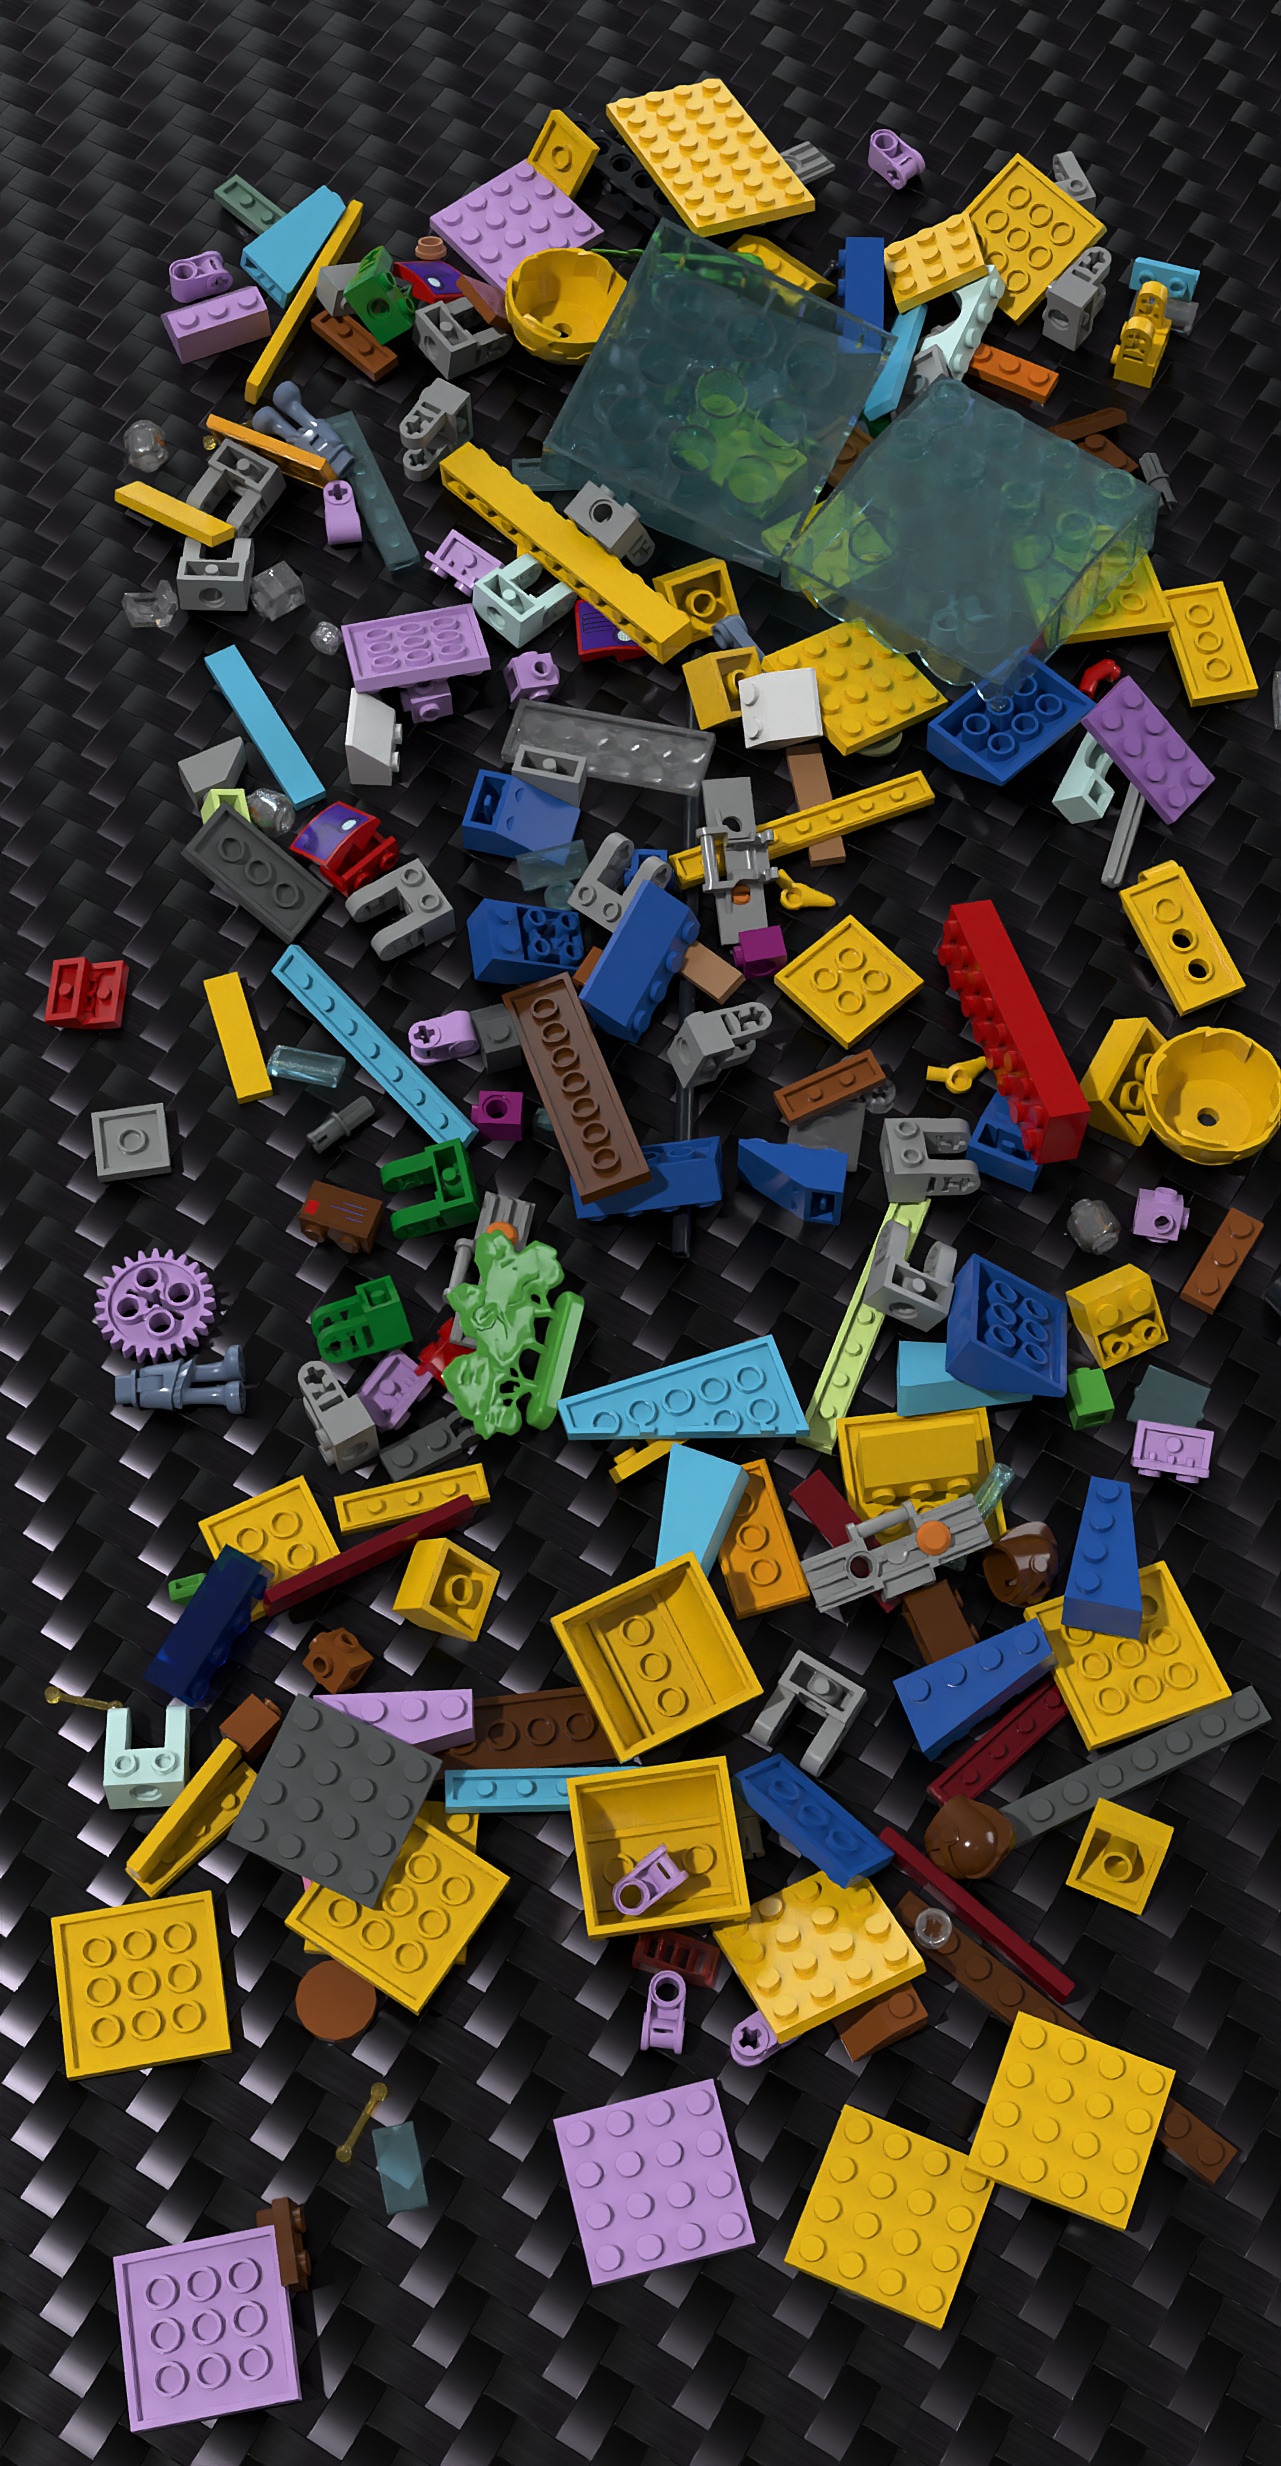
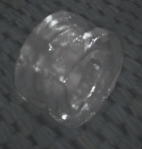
M324 621L318 624L316 631H313L310 636L312 644L321 652L329 655L335 654L338 645H341L344 641L342 632L333 624Z
M937 1908L926 1909L919 1914L914 1926L916 1940L928 1949L940 1948L947 1943L950 1937L952 1923L944 1911ZM933 1919V1924L939 1921L943 1925L940 1928V1937L933 1938V1933L927 1936L923 1932L927 1925L926 1920Z

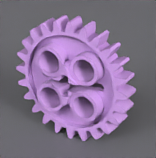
M157 1248L153 1249L151 1258H146L142 1251H138V1261L133 1262L127 1256L124 1257L126 1267L121 1269L113 1265L112 1269L115 1278L104 1276L102 1279L107 1289H98L96 1291L101 1301L94 1304L96 1313L99 1314L96 1317L98 1327L103 1328L101 1333L104 1340L111 1339L110 1344L114 1351L122 1347V1352L126 1359L136 1352L139 1363H142L147 1355H151L153 1363L157 1364L162 1354H165L168 1361L172 1362L173 1351L176 1350L183 1356H186L185 1345L189 1343L198 1347L199 1342L196 1335L207 1336L209 1332L204 1323H214V1316L210 1310L216 1309L215 1299L211 1298L215 1293L212 1284H208L209 1278L207 1273H200L197 1262L188 1266V1259L185 1254L175 1260L173 1251L170 1249L164 1258L159 1256ZM148 1280L157 1281L151 1287H142V1284ZM129 1292H133V1293L137 1294L138 1296L133 1295V1294H128V1293H129ZM180 1295L189 1296L183 1302H173ZM128 1310H138L131 1317L122 1316ZM173 1316L178 1317V1318H184V1319H183V1320H178V1319H175ZM160 1325L170 1326L164 1332H154V1330Z

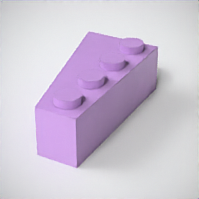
M472 1689L313 1695V1700L428 1754L475 1741Z

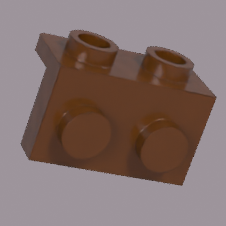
M289 2197L272 2199V2208L260 2210L256 2213L257 2228L274 2225L281 2286L287 2289L289 2293L309 2290L307 2276L311 2275V2263L307 2249H303L302 2233L306 2231L303 2209L298 2207V2204Z

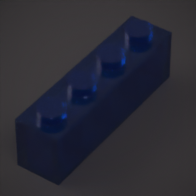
M226 1544L142 1678L192 1708L196 1701L201 1700L207 1693L210 1685L209 1680L217 1667H221L227 1661L231 1651L230 1646L237 1635L244 1632L248 1627L253 1609L259 1600H263L265 1589L272 1587L271 1580L275 1574L261 1563Z

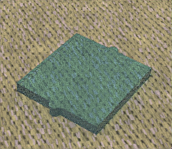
M1149 1365L1140 1387H1136L1134 1390L1136 1397L1127 1419L1137 1423L1138 1419L1195 1428L1197 1421H1202L1203 1419L1202 1409L1211 1389Z

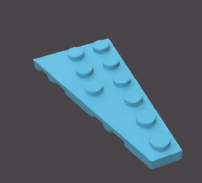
M772 1334L557 1401V1408L569 1440L810 1437L809 1427Z

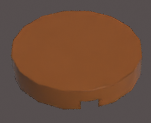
M337 1960L324 1961L310 1969L299 1983L295 1998L298 2017L306 2030L319 2040L332 2043L350 2041L360 2035V2032L368 2027L374 2019L378 2004L375 1986Z

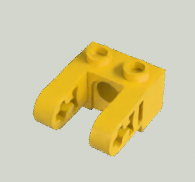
M1149 281L1142 285L1136 300L1133 317L1128 322L1125 321L1120 335L1121 346L1116 344L1111 358V364L1115 365L1114 379L1147 388L1151 387L1168 343L1172 320L1165 318L1169 291L1159 282ZM1151 297L1155 298V304H1149Z

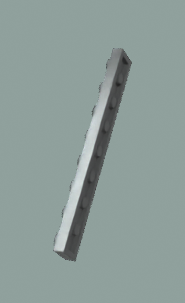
M1251 1685L1233 1694L1228 1701L1179 1720L998 1809L1015 1826L1017 1834L1012 1850L1093 1811L1099 1797L1111 1802L1269 1724L1272 1720L1271 1716Z

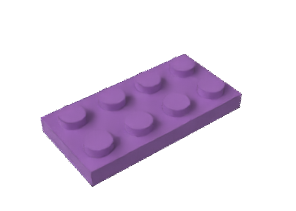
M1129 675L1122 678L1080 721L1167 825L1175 822L1216 779Z

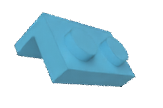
M1138 257L1134 262L1129 288L1140 291L1144 283L1155 281L1163 284L1168 289L1169 298L1191 302L1200 271Z

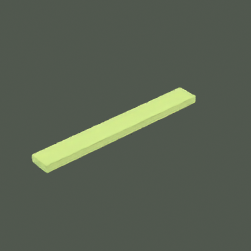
M926 1197L925 1201L890 1203L805 1414L810 1437H796V1443L830 1455L832 1454L837 1441L836 1419L846 1418L887 1315L863 1304L879 1234L885 1223L890 1219L909 1227V1237L903 1261L908 1262L930 1207L931 1199Z

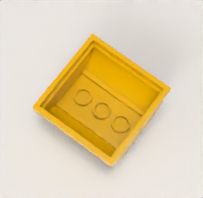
M693 1550L571 1608L550 1620L620 1764L714 1720L764 1693Z
M726 1756L566 1778L588 1940L598 1942L605 1941L607 1937L731 1919L735 1922L751 1917ZM664 1843L667 1846L666 1853L680 1871L685 1870L689 1876L664 1897L659 1898L638 1915L621 1913L612 1903L611 1892L614 1885L633 1870L636 1864ZM657 1863V1864H656L657 1867H658V1868L660 1869V1871L664 1874V1876H665L666 1878H668V1875H667V1874L665 1873V1871L661 1868V1866ZM633 1884L625 1886L620 1893L622 1905L626 1908H633L639 1904L641 1900L639 1888Z

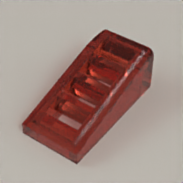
M667 1929L639 1933L633 1954L632 1967L655 1974L670 1970L678 1973L686 1983L710 1989L721 1949ZM651 1940L659 1942L654 1958L647 1956ZM667 1944L675 1946L670 1964L663 1962ZM683 1949L690 1951L685 1969L678 1967ZM699 1953L706 1955L701 1975L693 1973Z

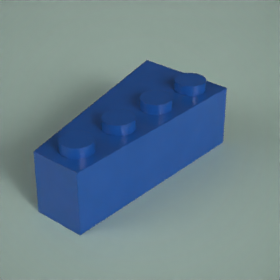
M846 237L845 250L839 249L838 269H843V279L838 281V298H843V308H838V328H843V337H838L837 357H843V369L878 370L883 355L884 238Z
M1091 1476L1064 1595L1061 1624L1139 1640L1143 1611L1130 1484Z
M1036 1617L894 1680L893 1683L921 1750L931 1762L941 1755V1751L955 1740L959 1741L985 1717L993 1715L1007 1700L1015 1694H1020L1059 1663Z

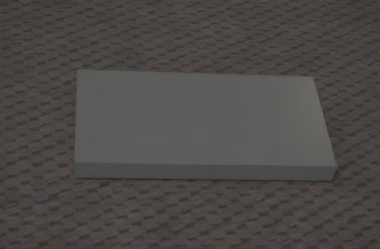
M225 800L180 853L288 945L332 892Z

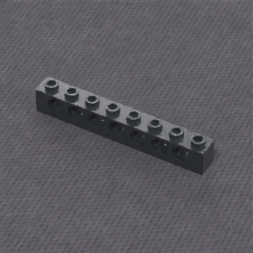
M569 106L561 110L600 148L584 180L675 249L725 252L742 237L738 230H733L697 239L636 156Z

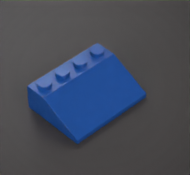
M1021 648L928 724L927 750L953 770L1003 786L1080 723L1097 704L1024 648Z
M974 1253L951 1281L955 1285L948 1314L945 1372L949 1373L957 1381L966 1382L977 1389L1063 1398L1067 1393V1303Z

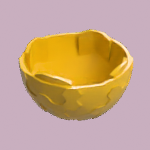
M576 247L548 248L527 256L514 269L510 277L507 278L505 290L506 315L517 340L533 356L556 365L579 366L601 358L614 347L613 345L622 333L626 319L630 315L632 298L627 281L621 277L607 259L592 251H585ZM561 332L568 334L569 337L561 338Z
M1197 1027L1190 1032L1172 1038L1167 1043L1164 1042L1150 1059L1146 1068L1143 1085V1103L1147 1119L1159 1140L1183 1159L1203 1165L1232 1164L1233 1161L1244 1159L1258 1152L1280 1128L1281 1069L1269 1051L1242 1033L1224 1028ZM1202 1114L1211 1115L1216 1120V1124L1204 1126L1198 1121L1197 1117Z

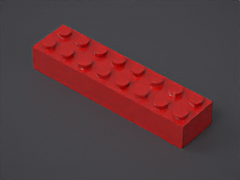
M991 900L951 905L948 920L944 922V937L942 945L938 947V959L940 964L947 969L952 990L958 993L963 1015L969 1018L973 1026L975 1041L978 1044L980 1043L984 1050L986 1065L995 1074L999 1094L1005 1097L1009 1105L1011 1120L1014 1124L1018 1125L1021 1131L1023 1146L1027 1152L1030 1151L1036 1165L1076 1159L1091 1109Z

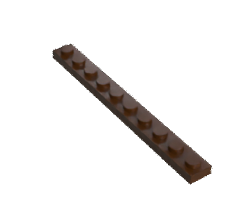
M910 1890L891 1912L918 1953L1012 2028L1018 2011L1099 2041ZM1168 2095L1154 2141L1212 2186L1238 2150Z

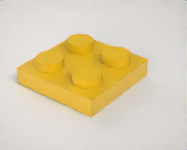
M560 109L552 110L526 163L530 164L537 172L555 184L571 200H574L600 148Z

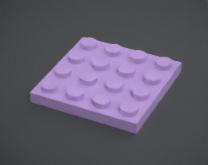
M528 158L429 218L430 227L491 286L500 289L504 295L507 278L510 277L514 269L527 256L548 248L576 247L587 251L604 240V230L555 184L537 172L530 164L526 163Z
M472 603L341 626L356 693L365 692L373 694L381 691L382 688L394 686L407 688L415 685L416 682L428 680L441 682L447 680L450 676L462 674L475 676L481 674L484 670L491 669L487 648Z
M713 2078L553 2119L593 2288L755 2246L756 2242Z
M274 2225L113 2257L130 2430L132 2433L137 2434L302 2401L289 2291L281 2286Z

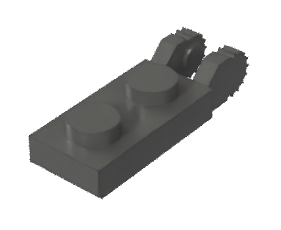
M456 1410L446 1419L443 1417L378 1451V1457L393 1483L414 1479L461 1454L463 1449L481 1440L483 1436L476 1433L474 1426H472L456 1438L452 1430L470 1421L462 1417L459 1410Z

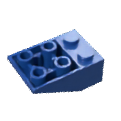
M480 769L462 822L463 845L467 849L564 869L581 809L513 775Z
M484 898L467 919L475 980L514 984L545 980L567 971L569 976H574L585 960L578 912Z
M997 1090L982 1114L968 1143L965 1160L975 1162L978 1170L982 1173L1031 1192L1044 1164L1036 1165L1030 1151L1027 1152L1025 1150L1021 1131L1018 1125L1014 1124L1011 1120L1009 1105L1005 1097H1002Z
M760 1138L739 1139L737 1177L803 1221L840 1225L849 1154L841 1153L833 1148L821 1150L804 1148L797 1143L782 1145L768 1143Z

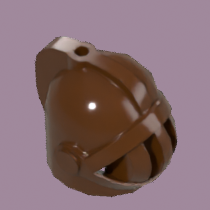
M1033 1521L1014 1526L996 1541L992 1542L991 1545L984 1548L983 1568L989 1587L995 1597L1010 1606L1025 1609L1043 1603L1051 1595L1054 1586L1060 1579L1061 1563L1057 1552V1542L1051 1529L1046 1524L1040 1521Z
M958 1794L951 1798L933 1818L924 1835V1844L930 1861L950 1878L956 1880L968 1878L982 1880L992 1875L1002 1861L1010 1854L1016 1842L1017 1833L1013 1823L998 1809L970 1800L964 1794Z

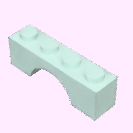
M986 265L989 274L951 291L961 310L959 317L944 332L926 338L919 351L921 353L934 344H937L943 350L951 386H959L964 373L968 370L970 360L976 348L980 345L981 337L992 319L999 299L1004 294V281L1001 279L995 265Z
M1088 731L1052 800V803L1071 824L1102 818L1115 793L1105 782L1106 773L1113 760Z

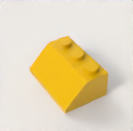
M744 234L725 251L750 253L759 256L763 260L765 273L761 282L754 287L737 288L794 327L836 291L834 284L766 238Z
M1147 1017L1114 1020L1079 1085L1091 1109L1088 1124L1134 1146H1142L1151 1129L1143 1103V1085L1146 1068L1150 1059L1163 1043H1167V1040Z
M967 1416L859 1431L855 1462L863 1502L873 1501L875 1504H886L894 1501L895 1498L910 1496L912 1499H924L936 1492L948 1491L950 1494H961L976 1487L979 1472L974 1417Z

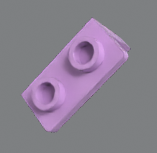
M454 529L451 530L435 555L427 551L424 556L433 563L429 568L444 580L448 576L457 580L454 586L469 597L473 594L475 582L497 567L500 569L506 567L498 559Z
M400 1349L388 1352L356 1393L374 1421L376 1430L380 1433L389 1431L392 1428L398 1430L411 1414L407 1411L414 1400L421 1401L433 1386L429 1382L433 1375L427 1371L418 1377L413 1372L418 1365Z
M1138 1419L1131 1464L1132 1466L1139 1467L1138 1474L1161 1477V1472L1166 1471L1177 1473L1176 1480L1198 1484L1199 1477L1209 1478L1210 1471L1208 1467L1214 1432Z

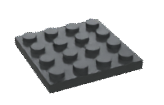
M298 1692L226 1840L373 1910L443 1761Z

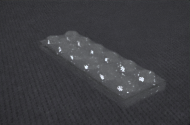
M520 698L501 751L502 761L514 763L520 744L587 757L586 777L698 797L702 786L701 781L704 780L716 738L715 733Z

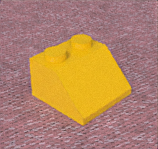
M710 558L652 579L656 592L662 593L669 604L677 610L684 611L689 616L692 623V643L713 636L711 627L720 619L733 614L740 616L724 560Z
M756 646L708 653L682 665L700 730L723 727L743 721L738 681L763 673Z
M447 1538L417 1540L392 1610L419 1627L470 1642H476L500 1572Z
M1099 1797L1066 1885L1141 1916L1167 1852L1174 1828Z

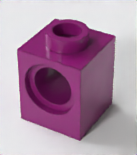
M780 925L738 932V946L733 947V957L736 968L742 967L746 980L776 975L786 967L787 952Z
M480 1091L479 1104H472L471 1123L474 1126H478L479 1139L522 1141L524 1119L523 1092ZM495 1113L504 1114L503 1117L498 1119L490 1117Z

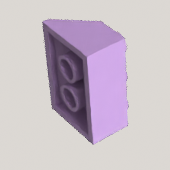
M257 286L241 288L161 314L163 324L182 364L272 335L268 309Z

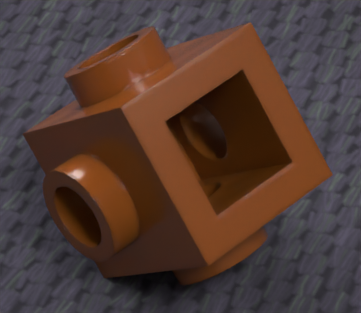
M342 1627L329 1633L323 1631L318 1634L309 1644L311 1651L302 1664L313 1674L314 1679L318 1683L322 1684L332 1695H336L355 1687L374 1658L358 1643L357 1638L353 1634L347 1632Z

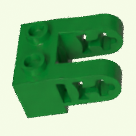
M384 246L375 248L362 259L356 275L348 281L343 292V296L380 345L385 344L412 327L415 311L418 310L421 301L412 297V284H408L401 289L397 287L396 280L389 271L393 258ZM376 299H382L386 301L388 305H382Z
M460 1138L425 1147V1152L389 1162L380 1169L383 1187L386 1191L400 1192L436 1182L438 1189L435 1192V1200L398 1210L391 1215L390 1220L393 1234L397 1239H413L479 1220L481 1204L470 1156Z
M390 1275L355 1286L357 1295L319 1307L314 1311L310 1323L313 1333L317 1338L319 1352L324 1360L329 1363H341L383 1350L388 1352L395 1351L405 1346L407 1342L413 1341L400 1298ZM343 1311H346L348 1318L346 1321L343 1320L341 1314ZM330 1317L331 1321L334 1322L333 1325L326 1328L321 1327L324 1324L323 1319ZM351 1336L355 1337L356 1343L358 1345H352V1342L350 1340ZM341 1342L338 1351H333L331 1347H328L330 1343Z

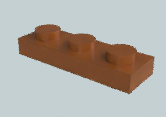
M325 309L311 319L312 329L374 382L399 365L398 356L384 344L380 345L370 332L349 315L332 317Z
M868 1049L773 1092V1097L788 1126L792 1127L885 1085L886 1076L872 1051Z
M1232 1207L1183 1288L1180 1298L1213 1315L1262 1232L1264 1223Z

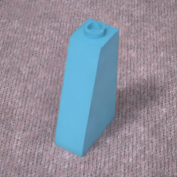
M323 185L243 249L240 266L283 309L289 306L343 216L346 206L340 196L335 192H331Z
M899 1341L897 1416H911L1032 1400L1033 1394L977 1389L966 1382L957 1381L949 1373L945 1372L946 1343Z
M673 1443L670 1450L655 1568L693 1550L706 1578H708L750 1480L749 1475L742 1466L678 1443Z

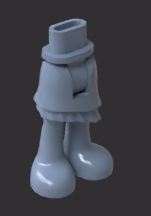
M291 381L281 383L273 394V402L279 410L294 419L302 428L296 430L274 408L266 406L261 408L253 417V429L266 436L278 435L285 439L287 444L325 458L337 477L343 479L357 462V459L350 454V448L343 443L329 423L325 422L324 419H315L302 406L301 394L297 385Z
M231 1345L225 1351L224 1360L221 1362L196 1365L195 1358L188 1362H184V1359L181 1358L174 1362L141 1368L140 1373L137 1369L131 1370V1374L116 1375V1404L132 1403L134 1408L146 1407L176 1411L177 1408L184 1409L185 1405L214 1404L226 1406L229 1412L233 1414H244L246 1391L242 1382H245L246 1376L241 1345ZM194 1382H228L226 1385L218 1387L191 1388Z

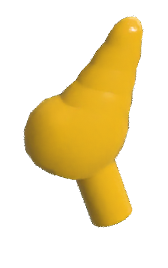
M783 869L778 870L779 879L775 882L783 890L780 902L786 909L796 911L807 907H832L836 904L834 898L816 891L803 883H795Z
M985 1056L953 1064L948 1069L928 1066L926 1080L944 1082L950 1092L963 1094L970 1090L972 1081L987 1067Z

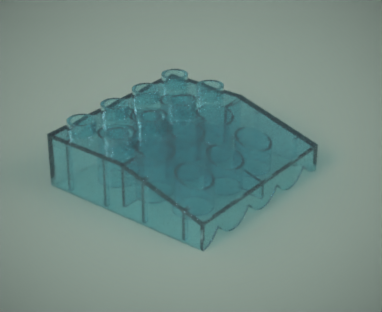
M662 217L543 444L540 471L578 491H581L589 480L598 488L604 484L617 495L615 501L623 507L625 503H628L641 515L638 519L639 522L657 531L778 578L882 375L899 337Z
M941 373L860 454L781 559V587L794 592L809 589L816 602L828 614L848 623L862 620L878 642L896 653L910 654L914 651L918 652L928 669L941 680L956 686H965L972 683L980 697L999 713L1008 703V699L1014 697V692H1018L1027 683V678L1029 676L1032 677L1038 671V666L1041 663L1044 664L1151 550L1154 542L1161 492L1136 479L1127 471L1112 466L1077 447L1073 442L1062 439L1027 420L1018 412L1003 407L968 388L964 383Z

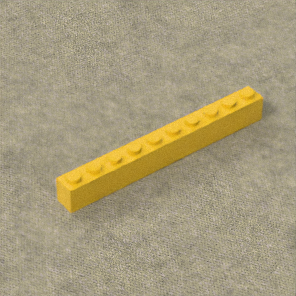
M468 441L439 462L442 484L514 544L520 545L539 561L547 571L569 586L580 598L601 612L624 634L662 665L692 643V623L684 611L677 610L669 604L662 593L655 592L648 587L638 574H632L616 556L607 554L600 548L596 540L592 537H586L581 533L571 520H565L549 502H543L534 495L528 485L521 484L513 478L507 468L498 466L483 449H477Z

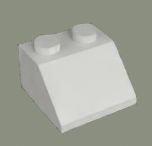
M815 668L762 673L738 681L746 748L777 750L823 736Z
M351 688L345 741L351 784L391 786L393 772H399L400 756L399 752H395L396 744L402 743V724L396 723V714L393 708L365 692L356 693L355 688Z

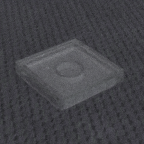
M847 1101L790 1127L787 1143H797L804 1148L818 1150L833 1148L841 1153L849 1154L847 1171L856 1172L866 1103Z

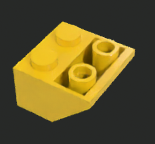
M1130 1263L1065 1292L1074 1323L1103 1370L1168 1341L1150 1275Z

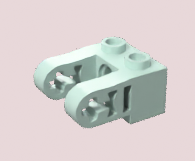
M528 553L523 554L503 569L495 568L475 582L473 589L472 606L474 612L518 649L568 613L574 606V601L577 600V593L564 582L556 584L538 598L523 592V590L531 586L538 579L542 572V564Z
M188 1704L167 1706L165 1747L131 1749L132 1722L130 1709H108L103 1787L109 1808L127 1809L171 1806L190 1782V1713Z

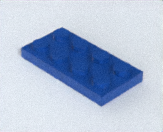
M781 1753L734 1774L730 1781L731 1790L740 1797L743 1803L752 1807L774 1830L780 1832L797 1847L803 1856L809 1858L827 1874L831 1881L838 1884L844 1890L889 1866L895 1855L890 1848Z

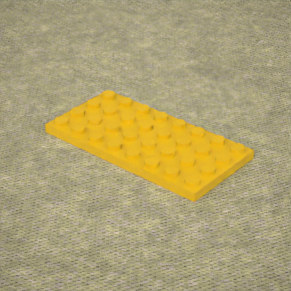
M720 78L706 79L702 83L689 86L679 85L671 90L649 92L645 96L632 99L622 98L615 103L606 104V115L697 239L815 211L814 197Z

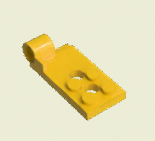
M1173 860L1154 866L1138 874L1137 885L1119 892L1123 909L1180 1016H1184L1244 990L1246 985L1182 866L1179 867ZM1176 934L1185 935L1190 941V946L1187 948L1176 946L1172 936ZM1192 964L1201 965L1206 971V976L1203 978L1192 976L1188 966Z

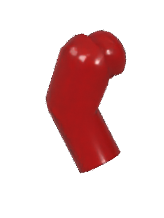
M1111 659L1100 661L1084 672L1078 690L1092 700L1098 683L1104 678L1108 682L1117 680L1121 674L1120 667L1115 665V661Z

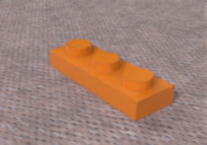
M982 342L976 348L966 372L1042 404H1045L1059 378V374Z

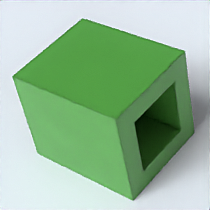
M1084 1367L1076 1369L1067 1375V1393L1063 1397L1074 1431L1110 1423L1115 1407L1102 1368L1090 1370V1368Z

